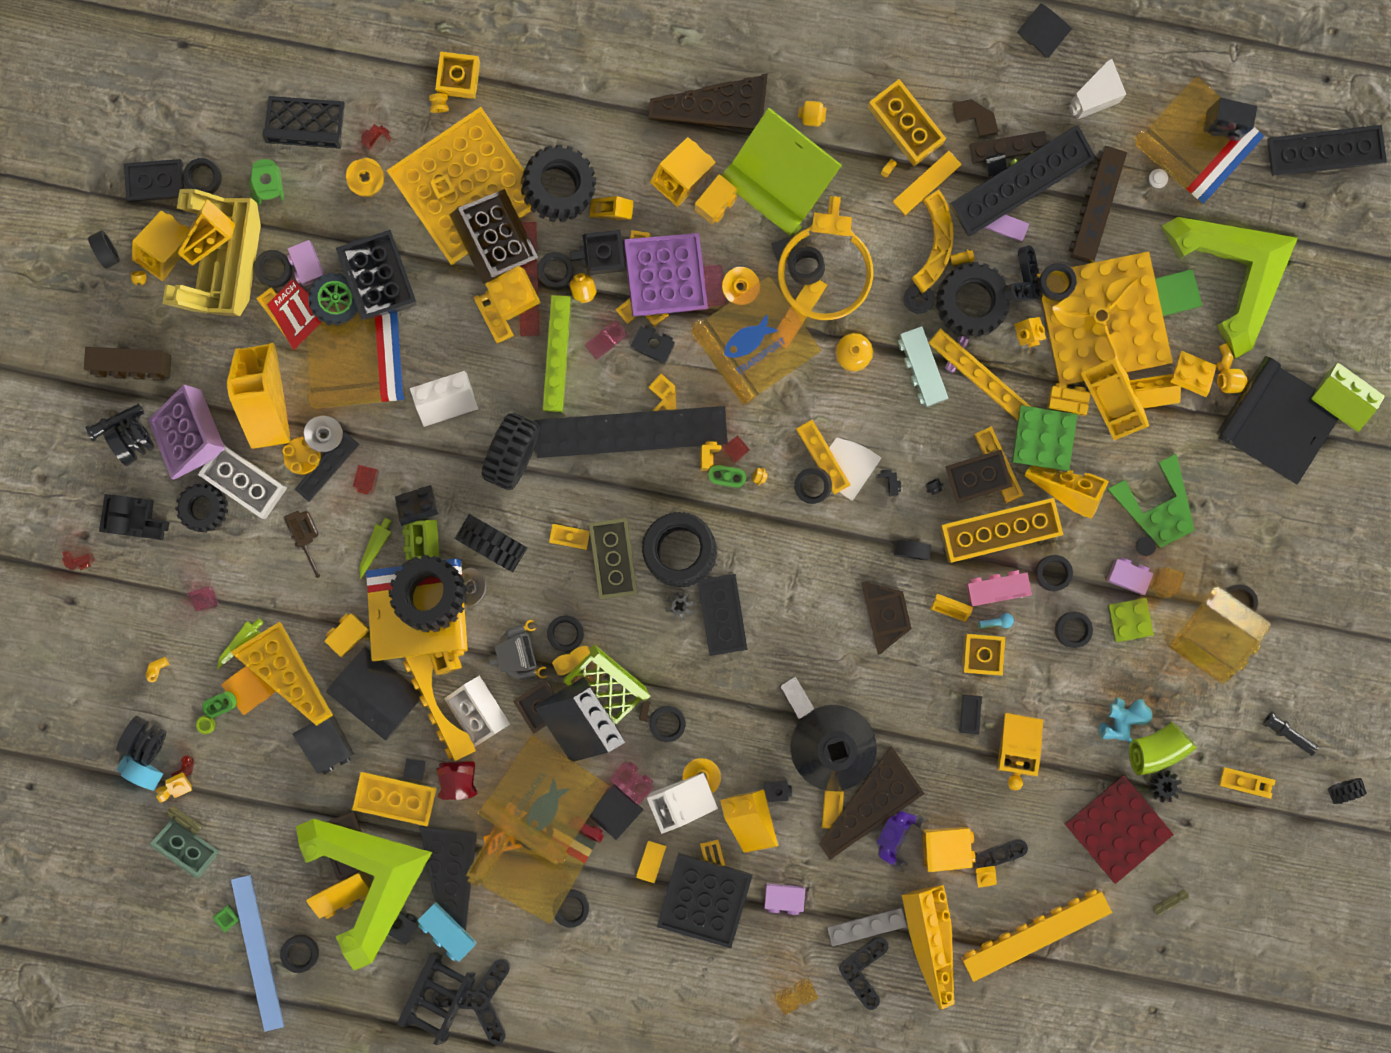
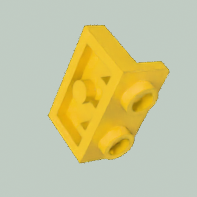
M705 442L700 447V471H708L712 467L713 454H710V452H719L721 450V445H717V442Z

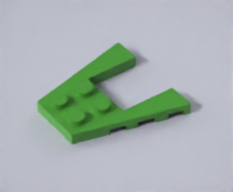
M1176 454L1158 462L1175 497L1151 510L1142 513L1126 480L1107 489L1117 499V502L1126 509L1134 521L1143 528V531L1155 541L1159 548L1194 531Z

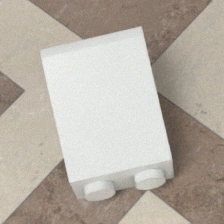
M1112 59L1108 60L1071 100L1069 108L1071 114L1075 115L1077 120L1119 104L1126 96Z

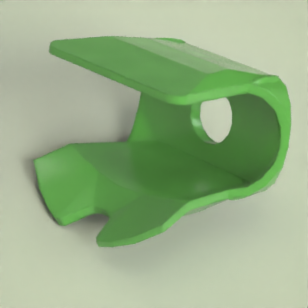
M269 159L255 162L248 180L252 199L260 205L262 203L261 199H272L280 195L282 201H284L280 167ZM263 174L271 176L269 184L261 183L260 178Z

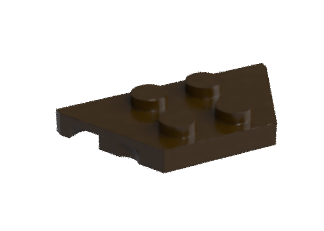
M861 582L877 655H879L912 629L903 591Z

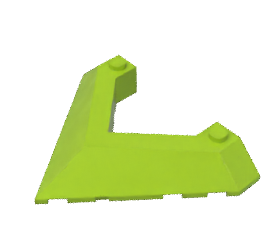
M1177 217L1162 225L1161 228L1179 259L1194 251H1199L1247 265L1246 275L1241 286L1233 317L1218 324L1217 328L1225 342L1228 343L1235 359L1252 350L1298 238Z
M311 819L297 825L298 843L306 863L327 856L375 876L354 928L336 936L342 954L354 971L373 963L432 852L318 819Z

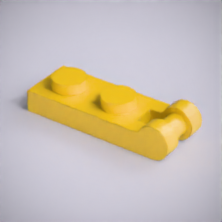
M486 290V293L480 296L476 295L473 298L498 345L513 337L514 334L506 319L501 317L489 291ZM490 300L491 304L484 307L483 302Z
M1223 767L1219 786L1271 799L1273 794L1271 793L1272 785H1275L1276 780ZM1261 782L1265 783L1263 791L1259 790Z

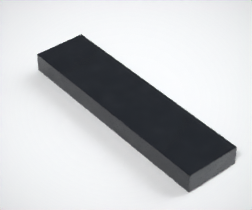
M344 432L340 444L335 449L326 452L320 459L318 466L308 473L294 490L310 502L360 444Z

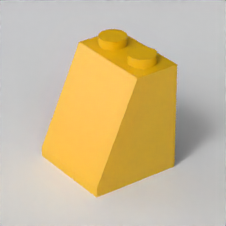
M687 137L659 164L650 183L676 207H679L711 172L716 162L696 142Z
M160 211L132 241V261L161 281H164L181 257L178 251L189 227L177 222L172 215Z
M969 827L922 830L924 869L927 872L972 868V863H975V852L971 851V843H974L973 831L970 832Z

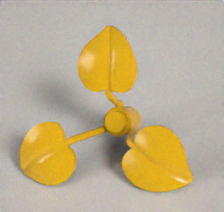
M1126 277L1113 282L1108 287L1106 293L1107 298L1113 303L1107 308H1098L1095 313L1087 314L1086 302L1080 297L1071 296L1053 306L1054 315L1060 323L1072 329L1082 327L1085 322L1084 317H1094L1098 324H1103L1106 336H1102L1096 341L1095 352L1097 356L1104 362L1116 357L1121 364L1127 352V341L1120 332L1109 334L1106 323L1110 317L1109 310L1115 305L1122 310L1131 309L1136 305L1139 299L1138 278Z

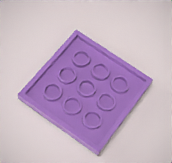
M699 233L623 240L632 317L708 309Z

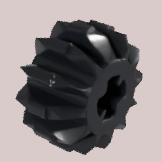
M1166 770L1165 775L1163 771H1158L1159 777L1153 774L1152 778L1155 779V782L1149 781V784L1154 787L1150 788L1149 792H1155L1153 795L1154 799L1160 797V802L1164 803L1165 800L1172 802V796L1176 799L1179 797L1175 792L1182 791L1181 788L1177 787L1182 782L1181 780H1176L1177 774L1171 775L1169 770ZM1163 783H1168V790L1163 789Z

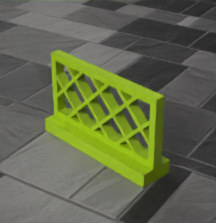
M594 644L589 649L590 654L563 681L569 686L573 683L571 680L575 676H585L586 678V675L596 674L595 681L589 682L591 687L595 686V693L598 698L608 697V704H603L605 709H608V714L614 723L617 724L642 699L646 701L650 694L642 683ZM591 661L596 663L595 670H586V666ZM608 673L609 680L599 681V674ZM612 684H621V691L612 692ZM608 685V692L598 693L599 686ZM633 694L636 696L632 701L625 702V695ZM621 695V703H611L612 696ZM621 707V711L614 717L611 714V708Z

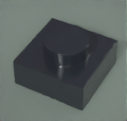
M406 758L403 778L422 781L426 761Z

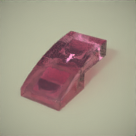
M722 264L703 266L708 307L727 305L726 297L722 290L724 279Z
M615 320L597 336L588 341L585 347L598 360L628 336V334L618 321Z

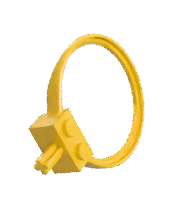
M837 196L829 197L827 214L814 212L812 225L795 235L788 242L781 254L778 265V281L787 302L799 313L817 320L839 319L855 311L866 299L873 281L871 256L864 243L851 230L852 217L839 216L841 197ZM810 231L852 237L849 241L858 248L863 256L866 266L865 285L855 302L841 311L827 314L810 311L796 302L787 288L784 274L787 257L798 242L810 236Z

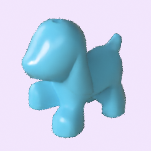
M1116 697L1113 703L1110 704L1108 715L1114 718V727L1109 726L1107 723H1100L1099 735L1102 739L1125 740L1130 743L1132 741L1130 737L1131 726H1143L1149 723L1153 716L1152 710L1145 704L1143 699L1135 700L1129 709H1125V701Z

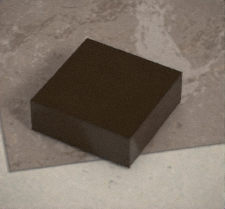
M644 701L642 703L639 716L641 721L646 722L651 702Z

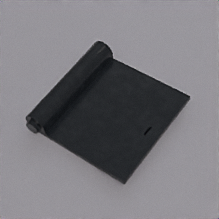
M1265 356L1216 434L1219 436L1217 439L1222 443H1230L1298 485L1339 418L1311 399L1316 391L1315 388L1282 369L1281 364L1275 359Z

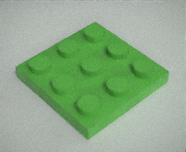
M1021 405L1011 463L1069 471L1078 414Z

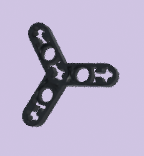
M504 958L494 962L476 990L467 991L465 995L466 1002L461 1004L459 1008L474 1009L488 1040L494 1045L501 1044L506 1037L505 1029L490 1001L510 971V963ZM504 963L506 971L502 970L498 977L502 978L501 980L495 975L490 974L491 972L494 974L497 972V964L501 965ZM487 979L495 980L496 987L494 989H488L485 986ZM449 989V990H451L452 992H454V993L457 994V992H458L459 989ZM435 991L432 996V1002L441 1008H450L452 1005L449 1004L450 1000L445 999L440 1003L439 999H436V996L440 994ZM469 994H472L471 999H477L481 995L485 1002L478 1005L477 1001H472L471 1005H468ZM487 1012L494 1016V1020L491 1023H486L483 1020V1015ZM495 1023H497L498 1026H495V1030L497 1033H502L500 1036V1040H498L497 1038H493V1029L491 1028L490 1030H488L487 1027H491Z

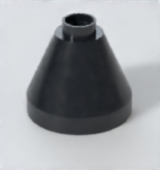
M824 705L813 709L797 723L791 737L790 752L796 770L809 784L826 791H842L857 785L869 774L875 762L877 744L870 724L858 712L842 705ZM843 741L846 749L845 755L840 759L832 761L827 746Z

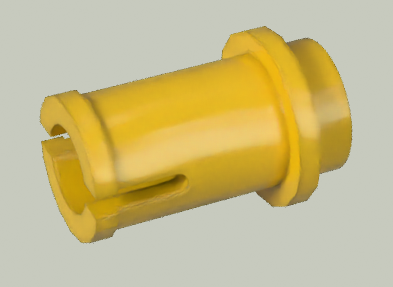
M966 249L965 252L950 255L952 267L964 263L971 264V262L975 261L973 250L969 251Z

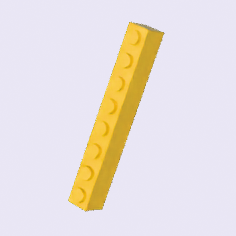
M1092 889L1085 893V897L1078 899V897L1067 902V906L1063 908L1058 906L1050 911L1051 914L1045 917L1044 915L1037 916L1033 919L1034 922L1028 925L1026 923L1016 927V931L1012 933L1005 932L998 936V940L994 942L991 940L981 945L982 948L976 951L971 949L965 952L964 957L961 959L970 978L975 982L1111 914L1112 911L1103 893L1100 890Z

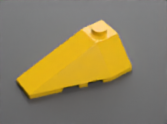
M1031 465L1025 473L1028 479L1073 512L1091 519L1098 509L1109 482L1090 473L1078 475L1073 474V470L1062 472L1056 469Z

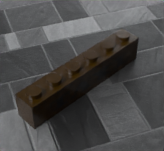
M1106 145L1102 151H1098L1095 160L1098 162L1097 168H1093L1090 179L1093 181L1091 187L1088 186L1085 192L1087 201L1086 204H1082L1079 213L1082 216L1081 221L1076 223L1074 229L1076 234L1075 241H1071L1068 249L1071 252L1070 258L1086 263H1093L1095 261L1127 152Z

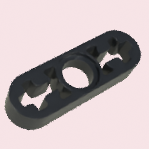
M1014 839L976 853L974 865L977 868L1006 863L1026 855L1028 846L1021 839ZM1016 843H1019V845H1023L1024 848L1021 849V853H1019L1018 851H1012L1011 853L1013 856L1010 857L1009 850L1006 848V846H1009L1010 849H1013L1016 847ZM998 849H1003L1006 852V856L1002 860H998L995 857V852ZM989 852H991L992 859L995 861L992 863L991 860H987L984 866L977 863L980 860V856L984 858L990 857Z

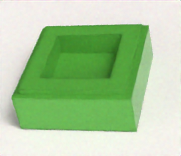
M229 905L213 917L224 933L240 920Z

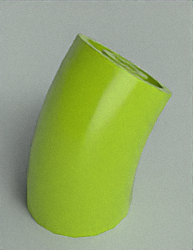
M1171 721L1155 733L1133 739L1130 742L1129 758L1131 767L1137 775L1154 773L1181 761L1196 750L1197 746L1179 726Z

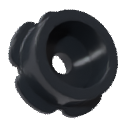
M939 478L933 479L925 484L926 492L932 495L942 491L941 487L944 486V483H941Z

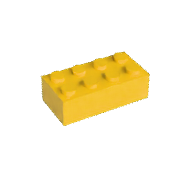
M900 79L877 95L868 104L867 108L913 166H916L946 141V137Z

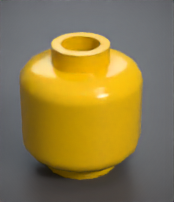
M805 101L803 107H799L798 118L802 119V124L805 126L819 127L822 122L825 123L826 107H823L821 102Z
M579 273L570 282V288L575 300L581 303L593 300L597 290L592 276Z
M1224 369L1217 377V385L1223 393H1240L1248 381L1247 376L1241 369Z

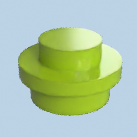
M206 715L199 717L196 721V728L201 734H210L216 727L214 718H209Z

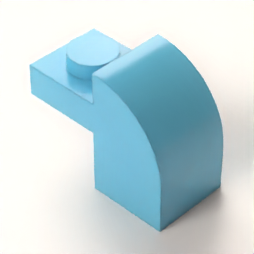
M124 755L116 769L128 781L153 791L163 773L151 765L145 767L140 761L136 762L132 755L130 757Z

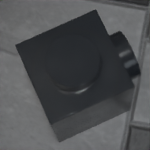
M764 781L767 802L788 801V797H792V785H788V781Z

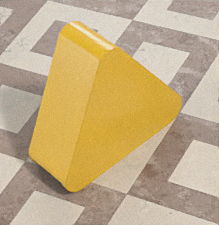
M274 342L242 349L236 348L227 379V389L230 402L251 449L290 443L291 438L280 366Z

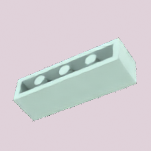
M923 327L900 334L897 342L900 350L905 352L906 358H904L907 369L910 368L913 375L910 377L913 386H917L919 390L917 397L920 404H924L926 408L946 401L948 395Z

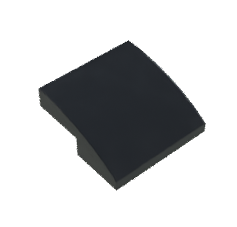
M1040 3L1017 33L1029 45H1033L1045 58H1049L1072 28L1051 9Z
M614 784L588 813V816L617 840L643 811V808Z

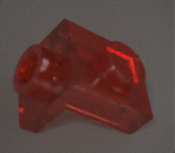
M373 124L370 130L367 129L362 134L360 142L366 149L370 150L380 135L390 142V131L382 125L378 127Z
M70 551L62 552L64 556L62 557L63 564L69 570H85L91 567L90 563L95 562L93 554H85L74 559Z

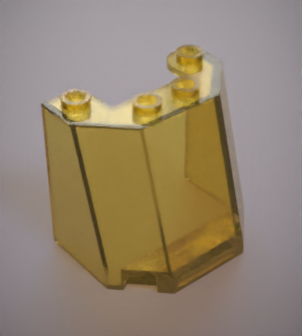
M1212 580L1210 583L1213 589L1173 641L1168 637L1165 641L1170 649L1221 684H1224L1226 681H1230L1239 670L1242 671L1249 662L1247 661L1248 658L1259 651L1260 643L1269 632L1271 623L1216 581Z

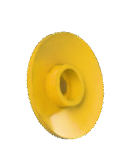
M736 267L725 275L722 282V290L725 297L731 303L746 305L754 301L758 296L760 282L757 275L751 269ZM738 283L743 285L742 290L737 289Z
M697 758L690 761L683 771V780L703 772L706 774V780L711 792L714 793L721 782V773L718 766L706 758Z

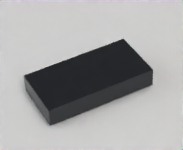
M962 694L959 733L979 735L982 696Z

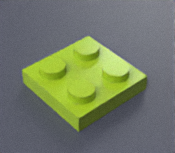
M1147 598L1108 605L1115 642L1154 636Z

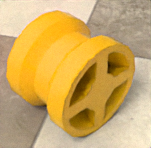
M443 93L429 95V101L431 102L430 112L444 113L449 111V106L446 104L448 95Z

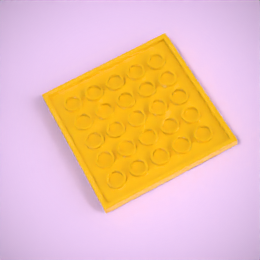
M479 107L386 170L451 265L468 254L449 216L458 207L505 189L519 219L531 212V205H526L524 201L525 195L521 194L522 184L520 183L524 168L482 107ZM447 174L455 192L438 200L435 193L431 195L433 189L428 184H430V181ZM446 182L441 186L436 185V187L442 188L446 185ZM423 186L428 187V189L418 193L419 188ZM414 190H416V194L422 203L429 201L427 206L420 208L413 194Z
M1149 251L1070 267L1076 274L1077 284L1069 297L1077 296L1082 298L1087 304V314L1095 313L1098 308H1107L1113 303L1106 296L1107 289L1113 282L1126 277L1138 278L1139 299L1136 305L1128 310L1119 309L1115 305L1109 310L1110 317L1106 323L1109 334L1120 332L1127 341V352L1121 363L1126 373L1173 363ZM1053 271L1046 280L1048 288L1055 293L1064 292L1069 285L1067 275L1061 271ZM1043 295L1041 302L1058 382L1066 385L1084 382L1081 372L1104 362L1095 352L1096 341L1100 337L1106 336L1103 324H1098L1094 317H1084L1085 322L1082 327L1076 329L1068 328L1058 321L1052 309L1054 305L1062 300H1050Z

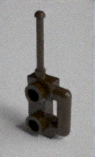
M298 510L284 516V521L292 535V540L295 542V547L304 550L316 575L315 577L319 578L320 574L307 549V545L313 542L312 539L319 535L308 511L300 513ZM302 520L305 521L309 532L307 533L304 532L300 523Z

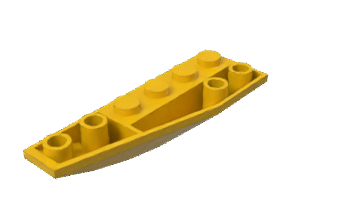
M944 885L905 893L902 895L909 934L921 972L938 1008H947L954 1005L952 925Z

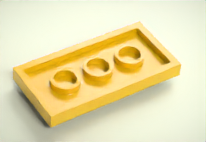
M361 772L352 810L428 827L437 788Z

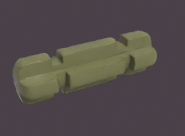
M171 806L166 814L170 818H175V821L186 829L189 828L192 833L198 834L202 829L201 824L194 822L192 818L182 811L179 812V809L175 806Z
M1183 889L1177 892V895L1174 894L1163 900L1162 904L1158 903L1153 906V910L1157 916H1160L1165 911L1180 905L1181 901L1185 902L1188 900L1189 895Z

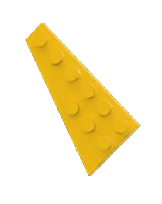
M281 622L276 623L231 651L237 659L316 726L333 716Z

